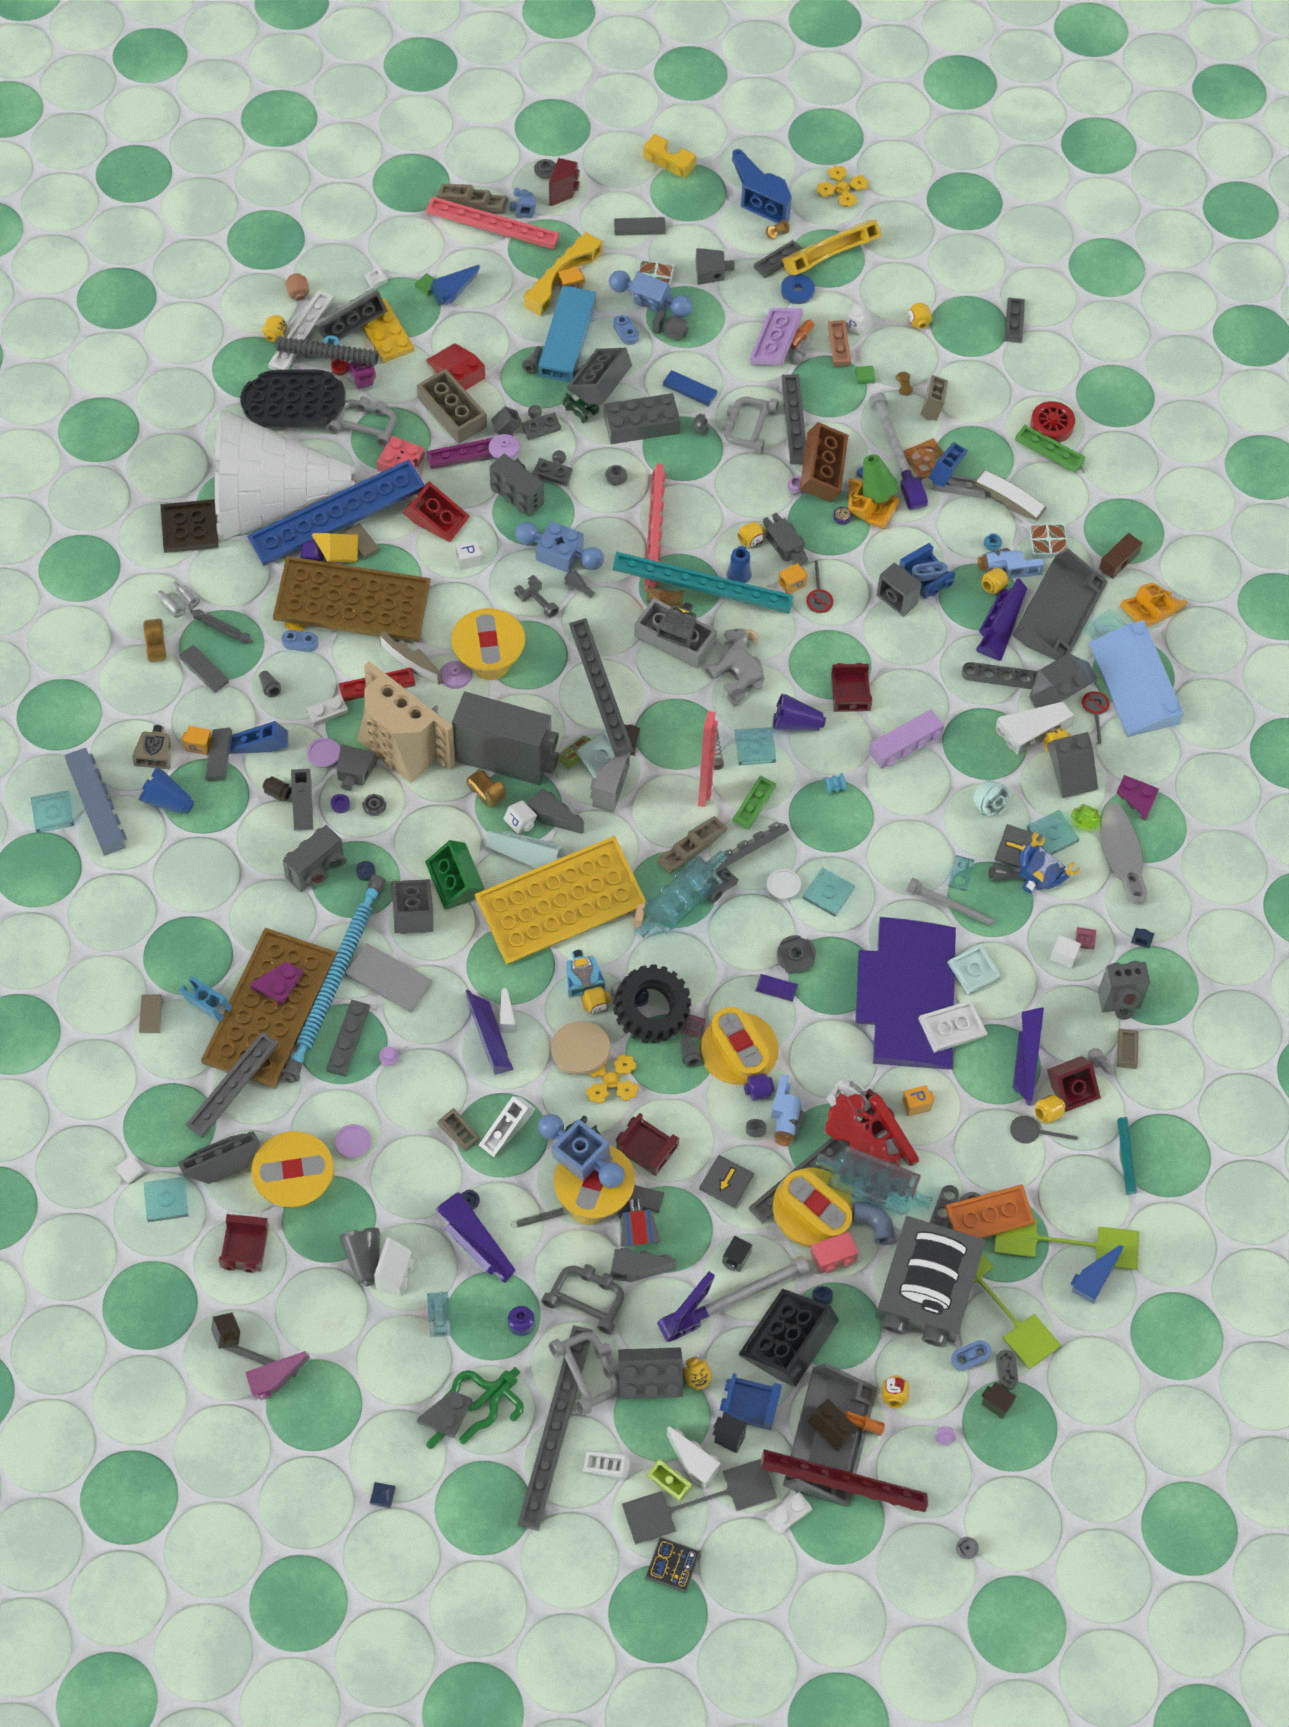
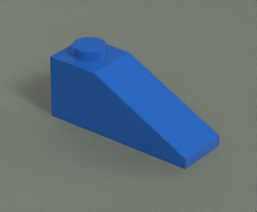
M479 264L433 279L430 289L438 304L452 303L477 276L480 269Z
M953 441L937 461L928 478L934 484L944 487L969 450Z
M273 721L233 734L229 754L273 752L288 747V730L278 722Z
M1117 1246L1084 1268L1080 1275L1076 1273L1071 1282V1285H1073L1071 1292L1094 1304L1124 1246Z

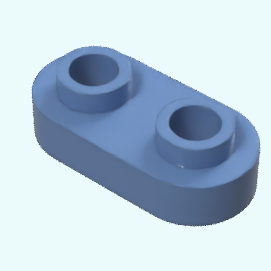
M626 315L616 316L613 320V327L623 343L627 345L637 343L639 332L630 318Z
M940 561L917 564L912 568V576L916 577L920 582L935 580L946 575L948 567Z
M288 630L283 633L281 638L283 646L290 650L312 652L319 645L318 637L310 632Z
M978 1340L959 1348L952 1355V1366L956 1370L966 1371L984 1363L991 1355V1347L986 1341ZM976 1351H982L983 1355H978ZM958 1359H964L965 1363H959Z

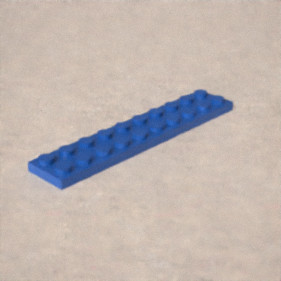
M407 460L249 534L247 537L262 565L265 566L301 549L304 543L314 540L313 533L333 534L419 493L425 485L411 461Z

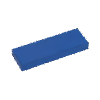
M673 370L669 372L663 381V386L707 406H710L717 395V390Z

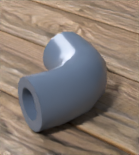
M853 1202V1222H863L871 1225L874 1229L875 1243L889 1245L895 1242L892 1219L885 1210L875 1204Z

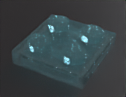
M772 727L735 730L738 765L776 763Z

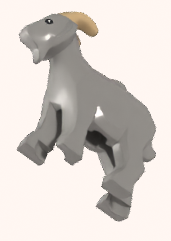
M738 628L726 630L724 633L726 638L724 644L732 643L733 645L728 649L722 660L702 668V671L709 678L712 676L715 678L724 671L729 670L737 682L726 683L723 685V688L728 693L727 699L733 706H736L745 698L748 691L752 689L761 690V685L765 680L760 660L757 657H753L746 650L748 640H751L755 645L758 644L759 636L752 629Z

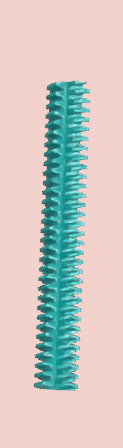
M1120 1117L1117 1120L1124 1169L1126 1195L1137 1194L1136 1177H1134L1135 1168H1133L1134 1161H1132L1133 1154L1130 1144L1131 1138L1129 1135L1130 1128H1128L1129 1121H1127L1128 1117Z

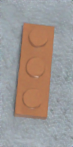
M845 320L828 321L833 367L851 366Z

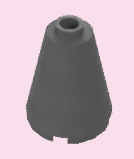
M375 1227L364 1228V1231L353 1230L341 1234L340 1242L357 1282L362 1283L363 1287L374 1285V1274L379 1262L380 1229Z

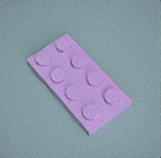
M770 308L749 359L751 364L783 365L803 316L802 308Z

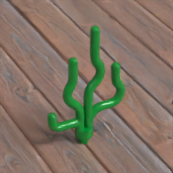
M516 1367L510 1372L505 1370L498 1379L491 1382L484 1380L479 1374L470 1370L462 1371L455 1377L452 1387L447 1394L451 1391L459 1392L461 1383L465 1379H471L478 1386L487 1389L476 1401L471 1403L468 1411L479 1409L490 1399V1413L488 1417L475 1422L460 1437L459 1442L461 1444H466L479 1430L487 1428L494 1423L498 1415V1402L503 1396L516 1407L510 1415V1420L516 1421L522 1415L524 1410L523 1402L510 1390L518 1382L516 1377L520 1374V1371ZM436 1432L427 1442V1448H434L445 1435Z

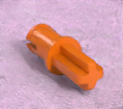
M806 320L799 329L797 328L790 348L795 350L801 341L807 338V334L815 325L812 320Z
M848 1411L844 1413L855 1426L860 1428V1431H869L879 1436L883 1434L885 1429L884 1422L869 1418L868 1415L860 1416Z

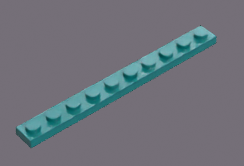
M616 552L612 568L613 571L789 614L793 600V595L629 554Z

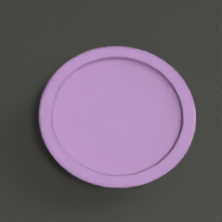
M501 434L495 436L490 441L488 448L490 454L497 459L504 453L512 459L518 455L520 443L511 435Z
M450 661L440 669L442 684L448 688H463L472 679V670L460 661Z
M330 738L316 739L307 749L309 761L319 767L333 765L339 759L340 746Z
M357 1124L341 1128L335 1137L336 1149L340 1154L349 1158L362 1156L371 1145L370 1133L366 1128Z

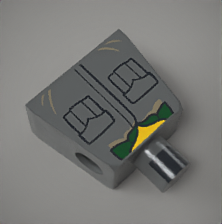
M685 602L682 608L672 606L657 626V637L690 648L697 616L692 612L693 605Z

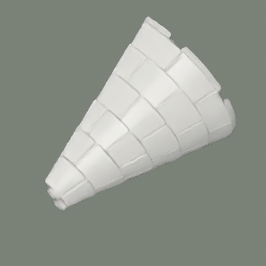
M228 410L221 411L215 448V510L218 521L217 533L219 541L238 534L243 535L275 523L355 485V481L352 479L356 477V466H351L333 457L330 458L311 447L308 448Z

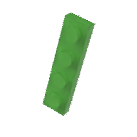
M1024 425L1015 437V441L1075 473L1085 461V456L1027 425Z

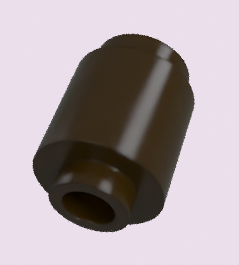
M273 776L267 778L262 786L265 794L279 801H287L292 793V788L288 783Z

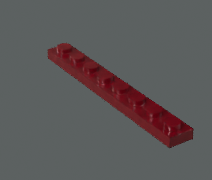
M766 1449L763 1450L761 1455V1469L769 1472H776L787 1475L790 1478H799L810 1483L825 1485L831 1489L847 1491L850 1494L862 1495L872 1500L888 1502L891 1505L903 1506L913 1511L926 1512L928 1507L927 1493Z

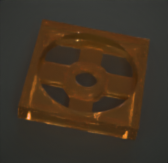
M934 438L903 451L907 462L920 480L930 476L936 465L934 459L944 454ZM926 449H932V450H934V451H933V452H930V451H926ZM918 451L920 457L913 460L912 455ZM929 456L930 460L926 461L924 457ZM926 464L930 469L922 471L918 466Z

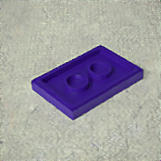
M708 1271L674 1313L666 1332L670 1336H674L709 1293L715 1278L713 1273Z

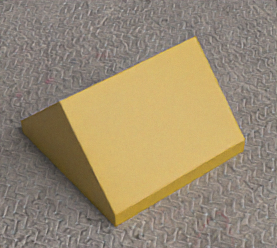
M313 533L314 540L328 562H357V534Z

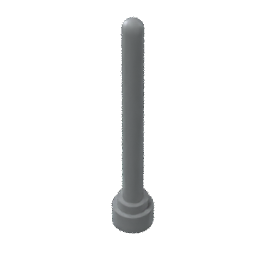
M913 877L907 887L906 892L911 894L920 893L987 925L994 923L992 918L923 887L919 880Z

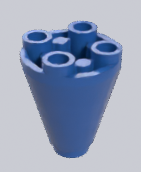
M156 767L151 775L153 778L151 781L147 779L142 788L144 791L138 800L159 808L188 814L195 801L165 771Z

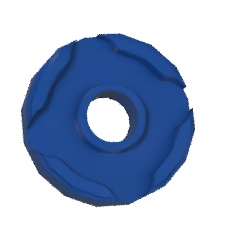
M789 275L782 281V297L788 299L792 304L806 303L814 296V282L806 275ZM799 287V288H801L802 290H801V291H796V290H794V288Z

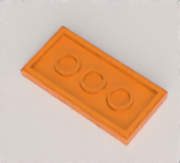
M1023 1184L945 1205L952 1230L981 1239L1035 1224Z

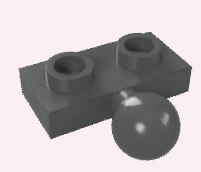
M532 405L528 409V415L532 420L522 422V428L528 441L561 430V425L555 412L541 416L542 409L538 405Z
M562 450L555 451L552 455L554 462L539 458L534 469L538 477L567 486L573 468L561 465L566 461L565 452Z

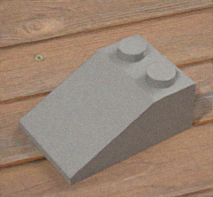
M630 753L614 757L598 771L596 779H592L590 789H592L590 799H593L592 807L615 812L630 767Z

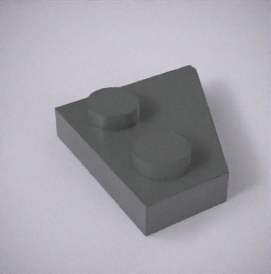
M451 1391L419 1416L417 1423L455 1438L472 1403V1398Z

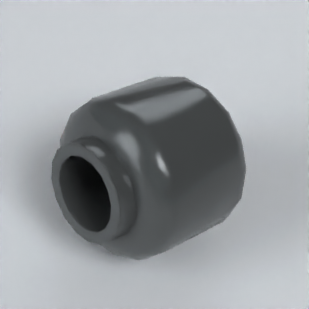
M673 315L670 318L667 317L662 330L665 331L664 335L666 337L679 341L682 337H686L689 328L686 327V320Z

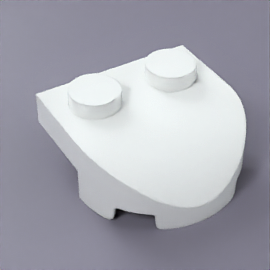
M842 1078L833 1087L826 1098L829 1104L834 1106L836 1104L835 1099L840 1093L847 1097L856 1093L864 1098L865 1112L871 1107L869 1100L865 1096L867 1091L864 1087L854 1080L847 1082L845 1078ZM860 1109L856 1110L857 1113H862ZM857 1116L856 1120L860 1122L863 1116Z

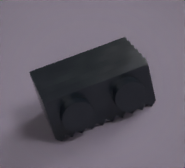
M724 1413L723 1417H718L714 1424L712 1434L715 1436L714 1443L737 1454L745 1439L747 1423H743V1420L739 1421V1418L736 1419L731 1414Z

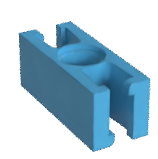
M191 976L188 980L193 986L192 990L195 992L193 994L186 990L187 987L183 985L179 989L180 993L186 1001L220 1022L224 1016L215 1007L219 1004L229 1012L232 1006L224 996Z

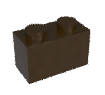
M829 1398L814 1410L808 1420V1423L837 1452L853 1438L858 1430Z

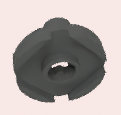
M792 935L781 941L777 950V961L788 974L803 973L814 965L816 949L810 940H805L798 935ZM793 951L801 953L798 958L792 956Z

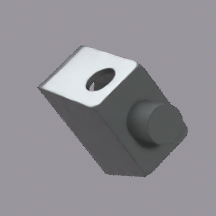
M696 248L697 285L723 281L725 279V271L735 270L734 260H724V252L722 250Z
M341 744L337 776L340 781H343L341 787L344 790L351 791L354 784L361 786L365 784L377 763L376 753Z

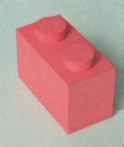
M849 1231L813 1244L810 1249V1254L819 1274L824 1272L826 1274L832 1273L843 1265L845 1267L851 1266L856 1262L859 1254Z

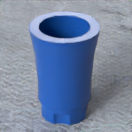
M738 546V548L733 549L726 573L728 579L747 583L751 579V557L746 547Z

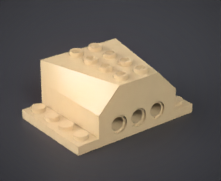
M370 661L364 665L366 680L364 709L361 727L356 740L369 751L375 752L376 758L381 759L387 768H392L410 783L436 759L441 766H446L451 770L456 765L453 726Z

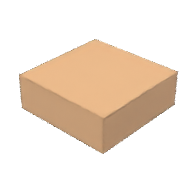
M639 903L637 905L634 928L637 930H642L646 904Z

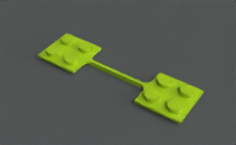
M1034 1218L1035 1224L995 1235L994 1253L1035 1258L1036 1243L1038 1241L1093 1247L1097 1251V1260L1117 1246L1122 1245L1124 1248L1114 1267L1138 1270L1139 1231L1099 1226L1098 1240L1093 1243L1039 1236L1037 1233L1038 1219Z
M982 1253L974 1283L981 1284L1014 1323V1329L1006 1334L1003 1339L1030 1370L1058 1349L1061 1344L1035 1314L1023 1322L1016 1320L982 1280V1276L994 1268Z

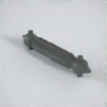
M200 609L190 611L194 619L202 620L204 624L234 639H239L241 643H253L250 634L242 633L238 628L210 614H204V611Z

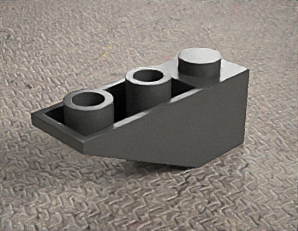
M292 769L291 788L294 830L313 829L310 769Z
M542 788L527 802V805L537 815L536 820L540 823L581 834L584 832L583 819L579 815H574L566 804H561L556 800L553 793L547 792Z
M628 1248L615 1249L611 1275L614 1277V1280L634 1282L675 1270L676 1259H672L668 1255L655 1256L646 1251L640 1253L632 1252Z

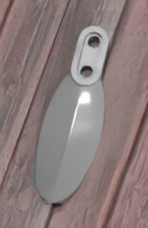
M1110 802L1106 805L1101 818L1100 836L1102 849L1110 868L1122 880L1128 900L1133 904H1142L1146 901L1147 889L1142 877L1143 857L1140 844L1122 807L1116 802Z

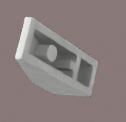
M512 1096L479 1146L493 1157H496L525 1125L536 1108L522 1097Z

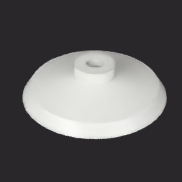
M786 868L771 872L766 882L769 892L781 899L795 896L801 888L799 876L794 871Z

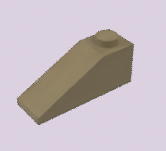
M931 375L921 409V416L925 419L938 420L945 402L948 380Z

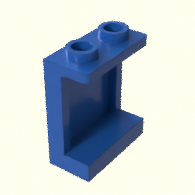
M928 543L901 558L899 566H902L912 576V568L915 565L939 560L933 555L934 547ZM947 571V574L939 579L920 582V595L926 599L930 596H935L944 588H949L954 583L955 572Z
M733 1373L731 1379L727 1378L724 1391H728L726 1399L722 1398L720 1411H723V1415L727 1413L728 1415L731 1414L732 1417L735 1416L736 1419L739 1418V1421L743 1420V1423L746 1422L747 1425L771 1431L782 1384L774 1383L772 1387L737 1378V1374Z

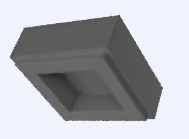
M658 310L653 320V333L659 334L665 323V310Z

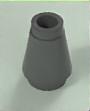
M262 671L259 674L264 694L268 697H276L281 692L280 683L268 671Z
M685 1037L680 1041L682 1061L689 1068L696 1067L701 1063L702 1056L692 1039Z

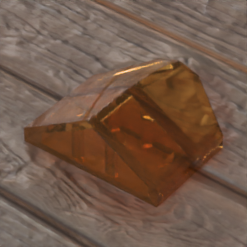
M651 585L647 586V603H650L655 598L671 607L682 608L684 591L676 592L651 588Z

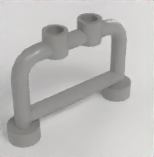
M745 396L737 399L733 406H728L727 415L730 416L729 419L724 418L722 429H725V439L731 444L752 448L754 453L762 454L765 440L759 439L767 413L776 414L779 400L771 398L770 401ZM742 404L762 407L750 441L731 435Z
M361 397L359 401L350 399L346 400L340 414L328 422L326 429L332 434H339L341 428L344 427L378 436L377 444L385 448L391 439L390 435L396 424L397 416L393 410L386 408L387 405L383 401H378L376 405L370 404V400L367 397ZM352 406L357 407L362 412L368 410L378 416L387 415L390 417L385 431L342 420L346 409Z
M591 1332L580 1333L562 1342L559 1339L549 1342V1350L553 1357L557 1358L564 1355L583 1397L575 1401L576 1408L582 1416L590 1413L591 1407L611 1399L619 1391L618 1364L616 1362L611 1363L608 1355H611V1348L608 1343L602 1344L598 1336ZM585 1340L592 1342L595 1355L603 1365L604 1374L611 1382V1388L608 1391L592 1397L569 1348Z

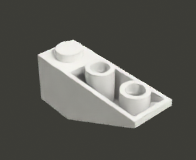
M668 1426L667 1437L687 1477L705 1489L720 1470L721 1463L714 1454H707L703 1451L701 1445L696 1441H689L685 1438L681 1430Z

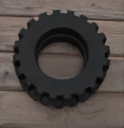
M651 964L649 968L646 965L640 966L638 970L634 969L628 976H625L616 991L613 1001L615 1005L613 1009L614 1015L618 1016L616 1021L618 1025L622 1024L624 1026L622 1030L626 1034L628 1032L632 1034L631 1038L634 1040L641 1038L642 1043H648L652 1040L653 1044L659 1043L662 1039L667 1041L672 1035L675 1036L690 1014L691 998H688L690 994L689 988H684L686 982L683 978L679 980L676 977L678 973L675 971L672 973L668 972V967L662 966L659 969L655 964ZM643 989H653L662 993L669 1003L670 1010L668 1015L662 1019L645 1017L636 1007V994Z

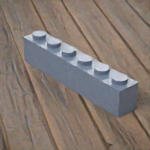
M83 748L64 755L103 855L105 856L126 848L124 843L127 840L125 832L118 827L121 824L118 815H113L114 805L111 798L107 799L106 797L108 791L105 783H100L102 776L99 768L95 769L93 766L96 764L93 754H89L87 748Z

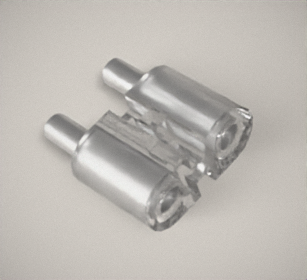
M177 581L172 583L176 593L170 592L166 595L162 590L157 592V595L162 599L161 604L175 618L186 614V609L189 611L194 609L200 602V599L186 585L181 586Z

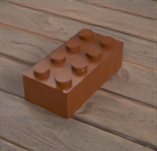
M817 422L808 431L799 490L828 502L834 500L841 493L848 434L820 422Z

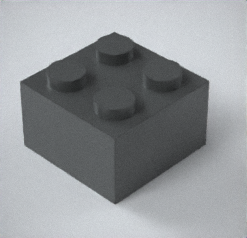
M894 562L880 574L876 595L904 617L918 604L921 583L916 577L907 573L902 566Z

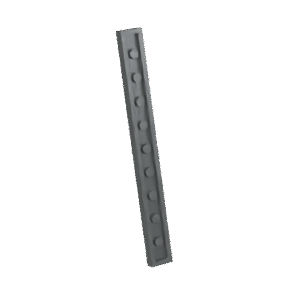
M584 618L571 622L569 626L614 755L617 757L633 752L588 621Z
M573 1325L570 1338L583 1332L593 1333V1330ZM589 1340L569 1347L581 1373L591 1342ZM565 1357L518 1521V1526L539 1531L578 1390V1385Z

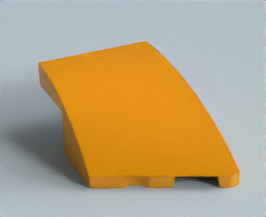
M849 478V511L863 521L885 529L900 503L899 498L890 496V500L886 502L873 503L872 498L864 497L862 491L863 481Z
M1152 582L1140 586L1135 597L1122 600L1120 607L1135 622L1144 620L1148 628L1178 612L1186 606L1187 601L1184 599L1180 601L1172 597L1170 591L1162 589Z

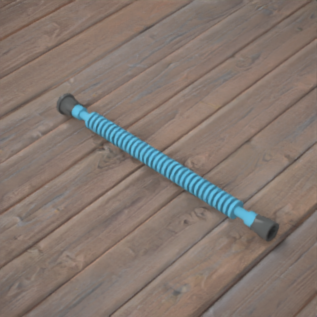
M373 874L371 876L365 894V901L358 905L318 997L296 1042L299 1048L293 1054L285 1069L281 1071L283 1079L289 1083L300 1080L302 1063L305 1059L304 1054L306 1050H311L363 934V930L371 916L373 909L370 906L384 887L386 880L379 875Z

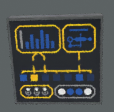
M659 1537L645 1579L686 1593L700 1551Z

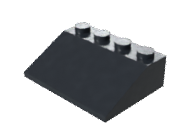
M782 1288L739 1352V1356L776 1379L796 1387L839 1322V1319L831 1306Z

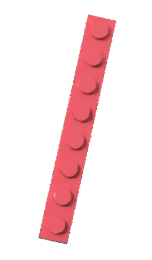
M433 196L426 208V212L431 215L553 250L559 239L558 232Z
M658 463L651 477L646 559L660 562L658 561L661 552L659 542L662 537L660 527L663 521V516L660 515L664 506V502L661 500L665 491V487H662V484L664 483L666 473L663 472L664 465ZM645 579L644 591L651 593L654 586L657 587L658 581Z
M711 711L707 713L703 730L698 806L705 807L707 800H711L713 791V769L715 765L718 721L715 720L716 712Z

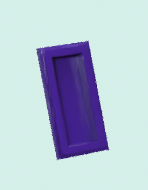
M760 974L755 991L793 1002L798 984Z

